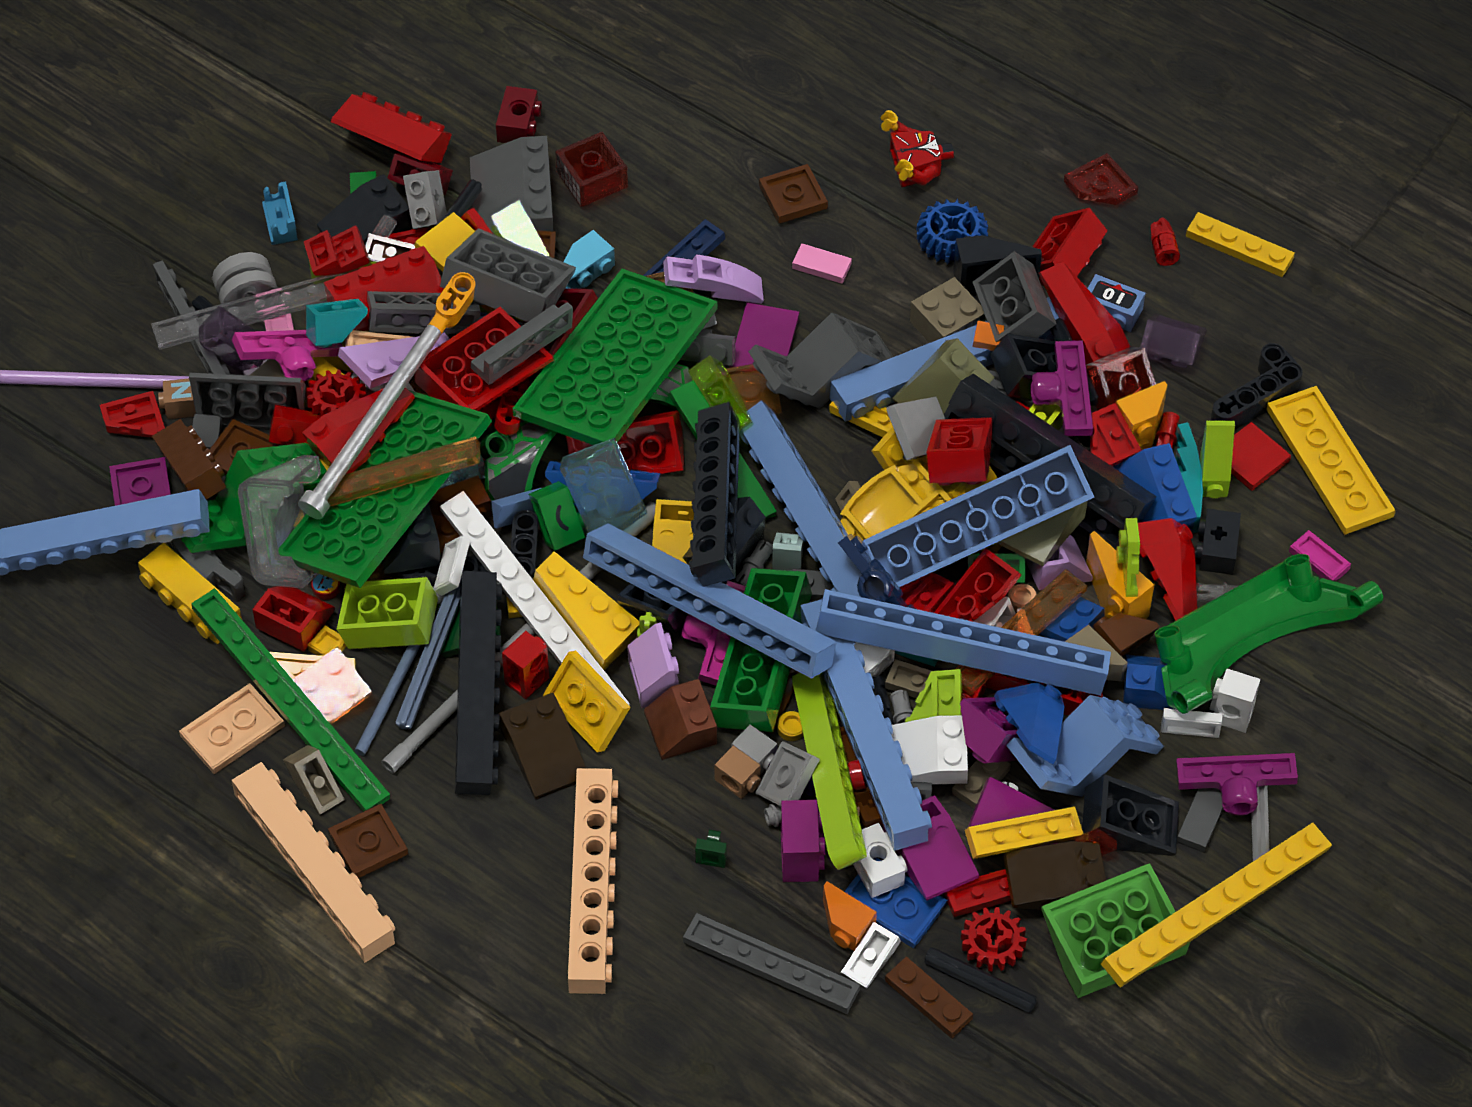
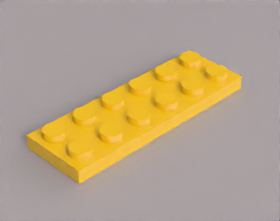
M1317 386L1267 403L1266 410L1344 535L1394 517L1396 510Z

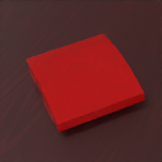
M356 225L333 237L326 230L304 241L311 269L315 276L340 274L370 263L361 232Z

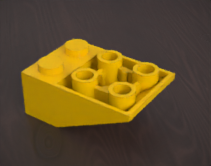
M656 499L652 546L684 563L686 562L682 557L689 550L690 541L693 540L691 520H694L692 501Z

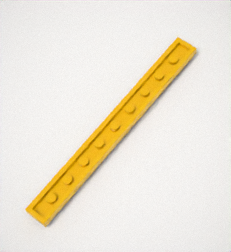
M1311 823L1106 957L1101 965L1121 988L1328 851L1332 844L1317 826Z

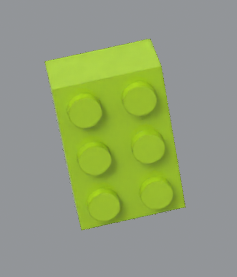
M427 577L366 581L361 588L346 584L337 631L348 649L429 644L438 596Z

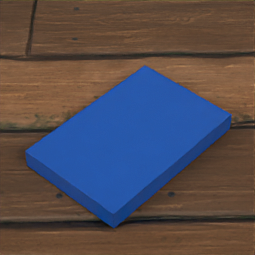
M876 857V858H873V860H875V861H882V860L878 859L877 857ZM859 874L844 891L877 912L876 923L897 935L902 942L913 949L947 906V900L940 895L926 901L911 878L906 875L903 886L871 898Z

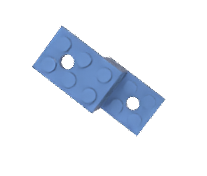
M1089 695L1062 723L1057 758L1054 764L1029 751L1020 738L1014 737L1006 745L1040 789L1080 797L1085 794V787L1105 774L1129 749L1157 754L1164 747L1158 740V732L1151 725L1145 724L1141 719V711L1135 705Z

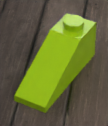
M1206 421L1199 458L1202 470L1203 497L1220 498L1228 496L1231 480L1235 421Z

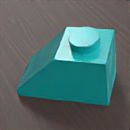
M359 299L306 305V336L318 347H330L334 343H342L368 314V308Z

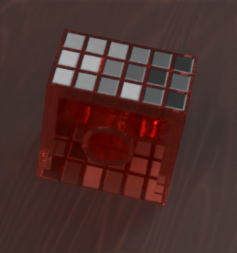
M603 132L556 151L557 173L581 207L628 187L627 166Z
M1129 347L1086 364L1087 373L1099 397L1098 404L1096 405L1097 410L1112 405L1119 399L1156 385L1144 347Z

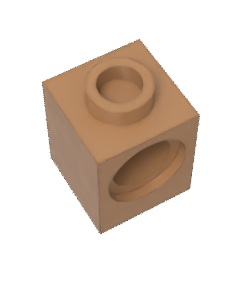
M733 745L715 764V780L742 799L748 792L752 793L758 788L761 782V765Z

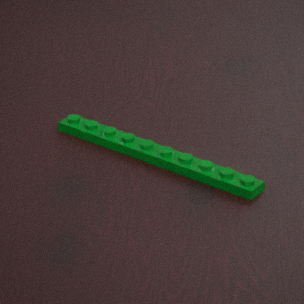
M214 588L191 603L192 610L307 745L319 749L331 774L364 812L387 802L390 799V793L220 593Z

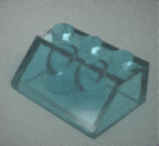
M615 438L562 458L560 465L561 473L588 533L607 523L623 531L647 514L646 507Z

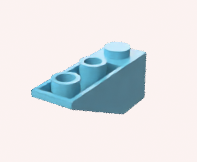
M594 230L573 243L564 260V263L576 267L575 273L566 288H585L594 279L609 272L615 266L614 248Z

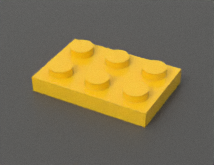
M576 650L567 653L543 694L545 696L552 692L554 693L569 724L596 752L606 750L631 708Z

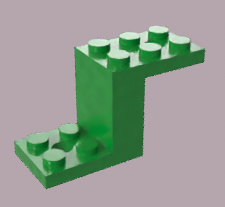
M308 443L239 450L225 477L224 484L226 488L219 491L216 500L208 501L210 532L201 533L196 537H181L190 553L261 544L283 496L286 494L302 493L307 490L313 491L327 470Z

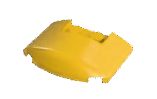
M917 459L910 460L912 464L900 467L893 465L866 482L840 513L843 516L841 523L848 535L859 536L864 540L951 500V498L940 485L929 483L928 471Z

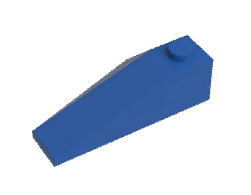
M1038 682L998 690L994 695L996 705L1001 711H1008L1009 714L1006 719L1018 729L1016 733L1026 748L1049 763L1054 764L1057 758L1065 708L1061 696L1062 693L1052 685L1047 684L1045 687Z

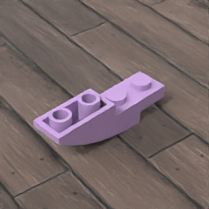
M697 254L693 260L667 256L663 261L665 285L711 291L714 298L760 304L764 301L761 277L735 263Z

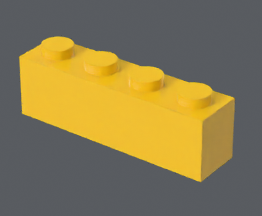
M162 543L138 562L141 582L148 589L153 588L156 590L166 605H173L184 621H191L205 639L209 637L216 644L220 643L192 610L191 603L215 588L241 618L238 606L165 543Z

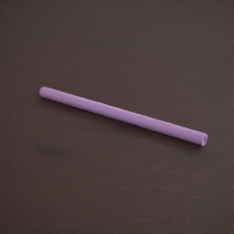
M0 370V384L163 389V381L189 378V376Z

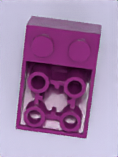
M935 795L922 800V804H920L922 811H928L932 823V828L928 829V841L895 850L897 856L901 855L907 865L906 873L926 901L979 878V873L950 815Z

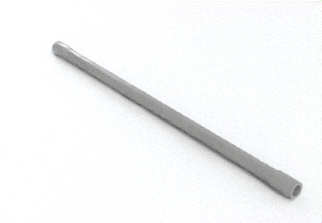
M649 502L622 531L636 537L641 531L645 530L654 522L656 504ZM589 562L580 573L591 581L603 568ZM528 623L519 629L500 648V652L495 653V661H500V668L503 666L502 652L525 631L532 636L536 634ZM458 689L405 741L398 744L381 761L387 771L392 774L395 773L412 756V753L457 710Z

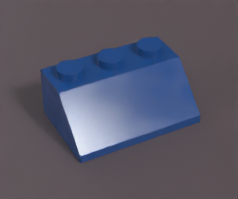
M1170 443L1143 449L1114 467L1157 496L1142 520L1143 522L1172 518L1180 524H1186L1192 530L1197 515Z

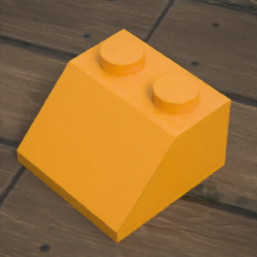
M1165 381L1116 401L1141 450L1153 446L1163 415L1167 391Z

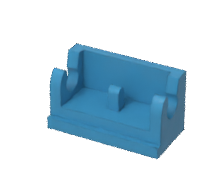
M286 181L278 184V193L270 194L269 188L265 187L263 191L265 201H262L271 245L298 240Z

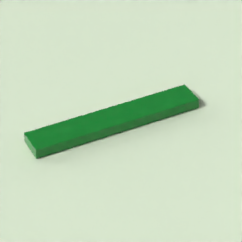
M693 380L671 390L669 396L697 439L695 423H698V411L711 406ZM739 452L738 498L751 497L765 515L766 520L776 516L777 511Z

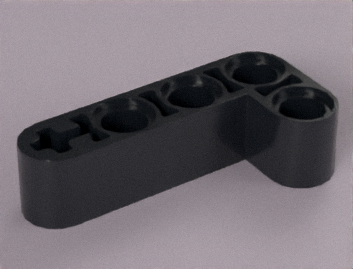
M1276 343L1266 344L1262 347L1258 364L1260 376L1215 401L1210 421H1235V429L1267 412V403L1299 391L1303 374L1301 366L1281 345Z

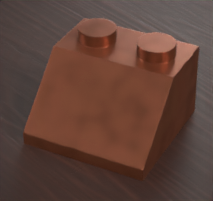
M699 679L671 686L644 709V714L661 760L717 744V725Z

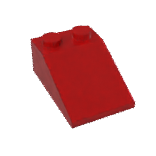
M992 417L936 420L927 448L929 483H937L940 486H948L954 482L976 485L987 480L990 464Z

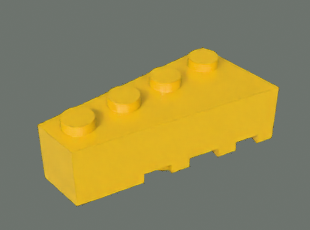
M555 551L535 570L533 581L601 668L605 670L635 640L637 629L640 626L639 620Z

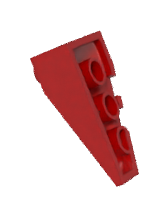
M1064 262L1038 273L1058 317L1064 320L1072 340L1083 341L1086 370L1096 367L1087 364L1098 363L1094 361L1099 359L1107 361V358H1102L1131 347L1121 325Z
M404 388L343 479L368 460L371 456L369 451L373 445L385 438L384 431L390 423L397 422L415 399L414 394L407 388ZM383 389L323 415L302 432L316 456L329 467Z
M679 411L635 418L611 452L566 436L570 460L661 474L684 470V444Z
M1172 518L1138 523L1140 554L1142 558L1148 556L1155 570L1150 573L1154 581H1157L1166 590L1167 593L1164 594L1163 598L1176 621L1197 609L1195 549L1191 541L1193 534L1186 524H1180Z
M985 548L934 613L973 622L1003 599L1021 577V574Z

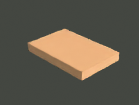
M249 683L179 730V734L211 772L216 774L285 727V723Z

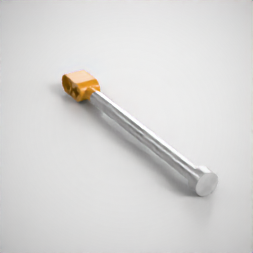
M465 272L457 273L446 285L436 301L435 315L315 489L313 491L307 490L299 500L298 506L307 515L315 519H322L330 507L327 500L446 328L454 327L474 300L475 279L472 275ZM457 288H466L468 291L460 292Z

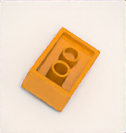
M1093 531L1090 534L1086 564L1093 576L1092 584L1100 606L1104 607L1105 616L1111 618L1117 613H1123L1146 619L1150 614L1154 584L1139 571V574H1136L1138 596L1126 597L1122 563H1117L1116 550L1099 534Z

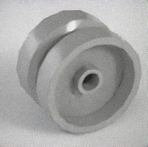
M253 252L238 253L219 263L213 272L212 280L223 311L230 318L238 320L254 319L270 311L279 300L280 292L267 258L261 254Z

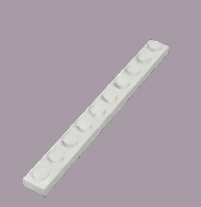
M462 491L442 504L440 511L460 536L463 535L470 539L469 548L488 572H497V583H502L503 592L538 637L546 643L548 650L561 665L569 651L576 650L630 706L627 699L465 492Z

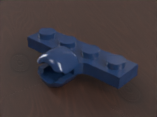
M706 219L703 220L643 276L665 283L663 261L667 256L693 260L696 254L707 256L726 239L725 232ZM690 289L697 294L706 292L705 290Z
M849 534L838 542L862 574L857 583V591L860 597L916 609L912 604L907 605L901 598L903 595L902 590L893 581L891 575L885 571L881 563L874 558L872 560L865 552L868 548L859 536L854 537L852 534Z

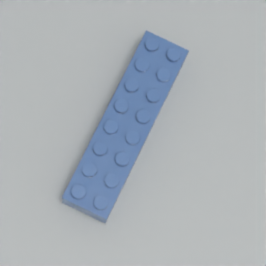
M1068 445L864 539L863 542L868 548L865 552L872 560L874 558L877 559L885 571L891 575L893 581L901 587L1094 498V495L1071 445Z

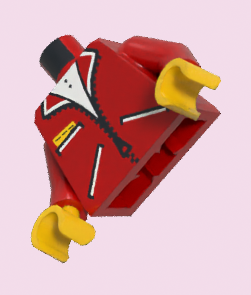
M887 110L880 117L884 121L881 124L882 130L889 131L891 129L892 132L890 133L889 150L901 187L915 183L922 186L926 185L941 174L942 160L954 158L952 143L937 145L933 132L907 127L899 122L897 115L890 110Z

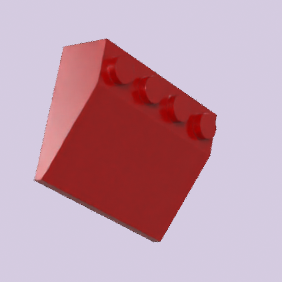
M498 307L430 351L415 372V383L430 397L478 411L554 361V357L543 347L490 385L487 384L471 369V361L521 327L505 310Z

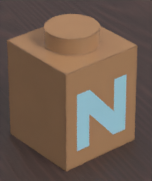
M189 378L163 381V392L158 393L160 409H165L167 419L194 417L196 411Z

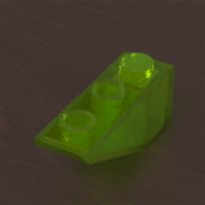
M709 355L688 371L710 407L730 402L740 420V431L753 422L734 381L721 361Z

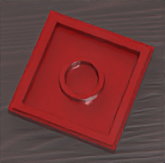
M1252 422L1234 435L1231 474L1251 491L1291 460V454Z

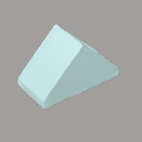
M776 533L773 542L772 570L792 571V569H801L804 541L798 534Z

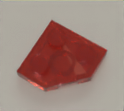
M1108 153L1064 175L1065 184L1079 199L1117 205L1138 193V186Z

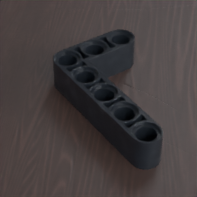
M522 510L513 517L511 553L533 579L538 565V518L534 512ZM466 556L463 571L488 572L476 556ZM439 566L397 572V578L427 577L432 587H434Z

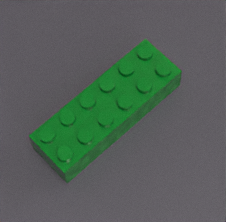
M751 568L744 594L802 624L801 605L810 602L812 590L806 572ZM731 636L710 706L717 727L745 730L749 725H752L759 731L773 732L791 667Z

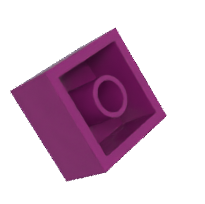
M817 800L781 801L783 882L818 881L819 870H824L825 837H823V827Z

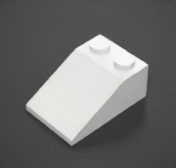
M962 715L934 716L892 725L893 734L891 736L893 741L898 740L903 754L901 760L903 764H908L911 770L912 781L910 782L967 784V745L965 743Z

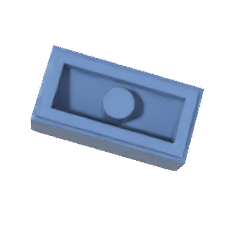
M541 488L491 501L494 528L511 525L514 515L519 511L529 510L534 512L529 493Z

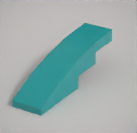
M1186 422L1177 425L1176 445L1178 449L1176 450L1175 459L1197 515L1191 530L1192 533L1198 532L1202 510V470L1197 445L1189 423Z

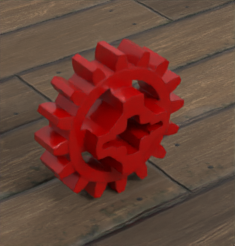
M340 369L336 371V374H332L327 370L324 377L317 374L316 381L310 380L309 388H306L307 407L312 408L313 415L321 413V417L366 396L365 383H360L359 377L352 378V372L350 371L342 375Z
M985 907L981 916L973 912L972 921L966 920L964 930L961 931L962 951H968L967 960L970 961L976 958V967L980 968L983 964H987L988 971H992L994 965H998L1001 971L1004 970L1005 963L1014 966L1016 957H1023V948H1026L1027 938H1025L1026 928L1019 927L1020 918L1010 919L1011 911L1009 910L1004 915L1000 914L999 907L994 909V913H989V910ZM993 933L996 934L995 939H997L995 940V945H992L991 938Z

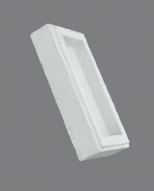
M463 535L445 544L434 585V591L440 596L459 587L470 544V539Z
M1164 708L1161 732L1219 738L1222 714L1190 711L1182 714L1176 709Z

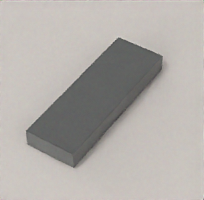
M1198 789L1178 834L1177 842L1205 852L1223 810L1222 796L1219 789Z

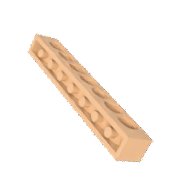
M577 768L568 964L569 993L605 994L606 982H612V964H607V955H613V937L607 936L608 928L613 929L614 910H608L609 902H614L615 884H609L610 876H615L616 858H610L611 849H616L617 833L611 832V824H617V806H612V798H618V780H613L612 769ZM594 800L602 801L600 803H592ZM601 826L599 829H592L590 827ZM594 851L600 852L598 855H591L589 853ZM593 877L599 878L598 881L594 882L589 881L588 879ZM590 904H597V905H599V906L596 907V908H589V907H587V906L590 905ZM590 930L598 932L594 935L586 934ZM588 957H594L597 959L593 962L585 961V959Z

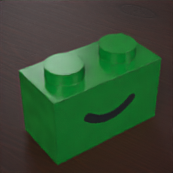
M558 481L529 493L547 546L553 550H558L585 538L582 530L585 528V523L581 514L576 512L574 506L576 496L571 487Z

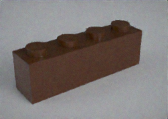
M179 419L152 436L187 491L200 489L204 497L208 499L226 488L221 479L225 473L197 435L192 425L186 427L182 420Z

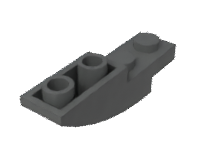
M702 329L680 360L732 366L735 363V336L712 334V329Z
M181 538L170 541L173 551L213 586L218 587L237 602L245 595L242 576L236 570L226 568L217 556L211 554V550L190 553Z

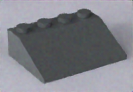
M547 136L520 137L470 157L471 179L482 184V191L472 204V208H475L494 235L502 237V228L553 232Z
M478 228L446 258L440 287L445 288L455 274L460 272L468 273L475 279L473 300L475 303L487 305L494 309L501 307L509 315L522 319L524 323H527L553 304L556 305L575 273L576 267ZM457 288L460 292L468 291L466 288Z
M189 373L196 414L220 416L224 428L229 425L232 419H235L255 429L270 430L275 404L307 411L312 410V408L307 407L306 388L308 386L301 378Z

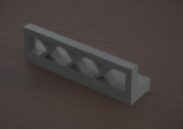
M367 291L369 332L423 333L435 315L436 304L434 303H436L441 293ZM375 301H382L386 303H376ZM473 301L460 321L454 327L446 328L443 333L458 334L480 319L481 312L479 304Z
M568 302L559 308L553 304L471 361V369L490 385L571 329L573 306Z

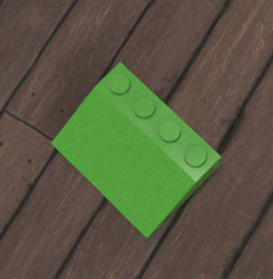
M1150 863L1046 904L1041 908L1062 968L1077 998L1115 984L1116 982L1101 965L1102 961L1176 912ZM1190 942L1149 969L1186 955Z

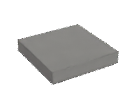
M782 741L756 790V794L781 806V801L799 800L820 759Z

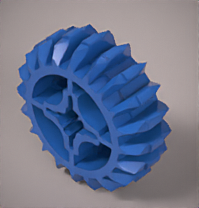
M958 198L954 203H950L948 199L945 200L944 204L936 201L934 207L928 206L926 211L921 213L916 228L917 240L920 243L921 250L926 251L928 257L935 256L936 262L943 259L948 265L950 261H954L956 239L966 236H988V224L985 221L984 214L978 213L977 206L970 208L968 201L964 204H960ZM934 228L938 230L937 235L933 232ZM967 229L972 232L971 235L967 233Z

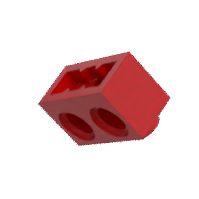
M525 631L502 652L505 684L525 700L549 678L547 645L540 637H534Z

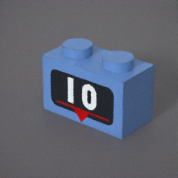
M1095 274L1088 290L1116 319L1123 330L1131 332L1143 310L1145 292Z

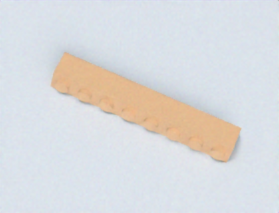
M260 762L232 779L233 790L237 799L364 963L394 945L393 931L396 929L391 919L387 915L382 916L379 913L378 904L371 894L365 895L361 890L362 885L358 877L353 872L349 874L344 868L346 865L338 852L332 853L328 848L329 842L321 831L316 832L312 827L313 822L305 810L300 812L296 807L297 802L288 789L284 791L281 788L280 779L273 769L268 771L263 763Z

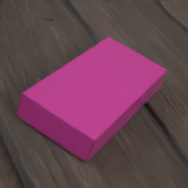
M1309 530L1289 548V552L1292 555H1308L1312 571L1321 578L1336 582L1350 570V562Z

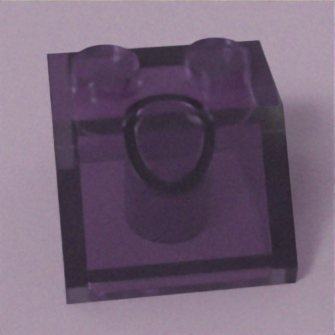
M220 305L199 327V342L202 347L209 352L213 351L221 356L223 361L229 366H235L241 371L260 367L263 364V359L240 360L232 342L234 333L255 332L256 330Z
M1154 314L1147 320L1139 351L1146 352L1145 357L1161 360V357L1171 359V364L1187 368L1188 364L1193 365L1196 362L1207 328Z

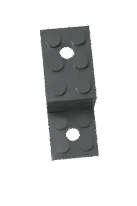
M831 313L787 357L756 344L748 351L754 360L753 366L767 379L766 385L773 393L783 394L790 400L796 399L805 406L811 405L819 409L830 400L831 381L859 371L863 367L867 368L894 357L876 331L835 313Z

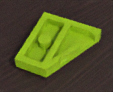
M1125 518L1124 530H1119V546L1116 549L1117 563H1122L1126 597L1138 596L1136 574H1139L1140 538L1137 518Z
M961 670L931 671L925 682L924 690L919 693L915 701L916 706L911 716L907 717L905 722L934 716L962 715L960 706L962 701Z

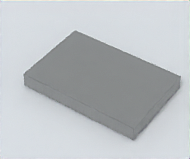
M937 397L904 402L887 407L886 411L906 460L927 457V448L935 422L939 419H945Z

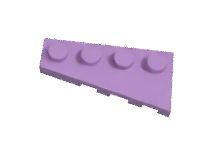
M442 333L430 351L450 338L445 333ZM420 336L340 347L338 356L371 389L389 382Z

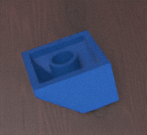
M1126 655L1128 663L1124 679L1123 703H1132L1137 708L1174 709L1167 704L1161 668L1167 664L1156 657Z

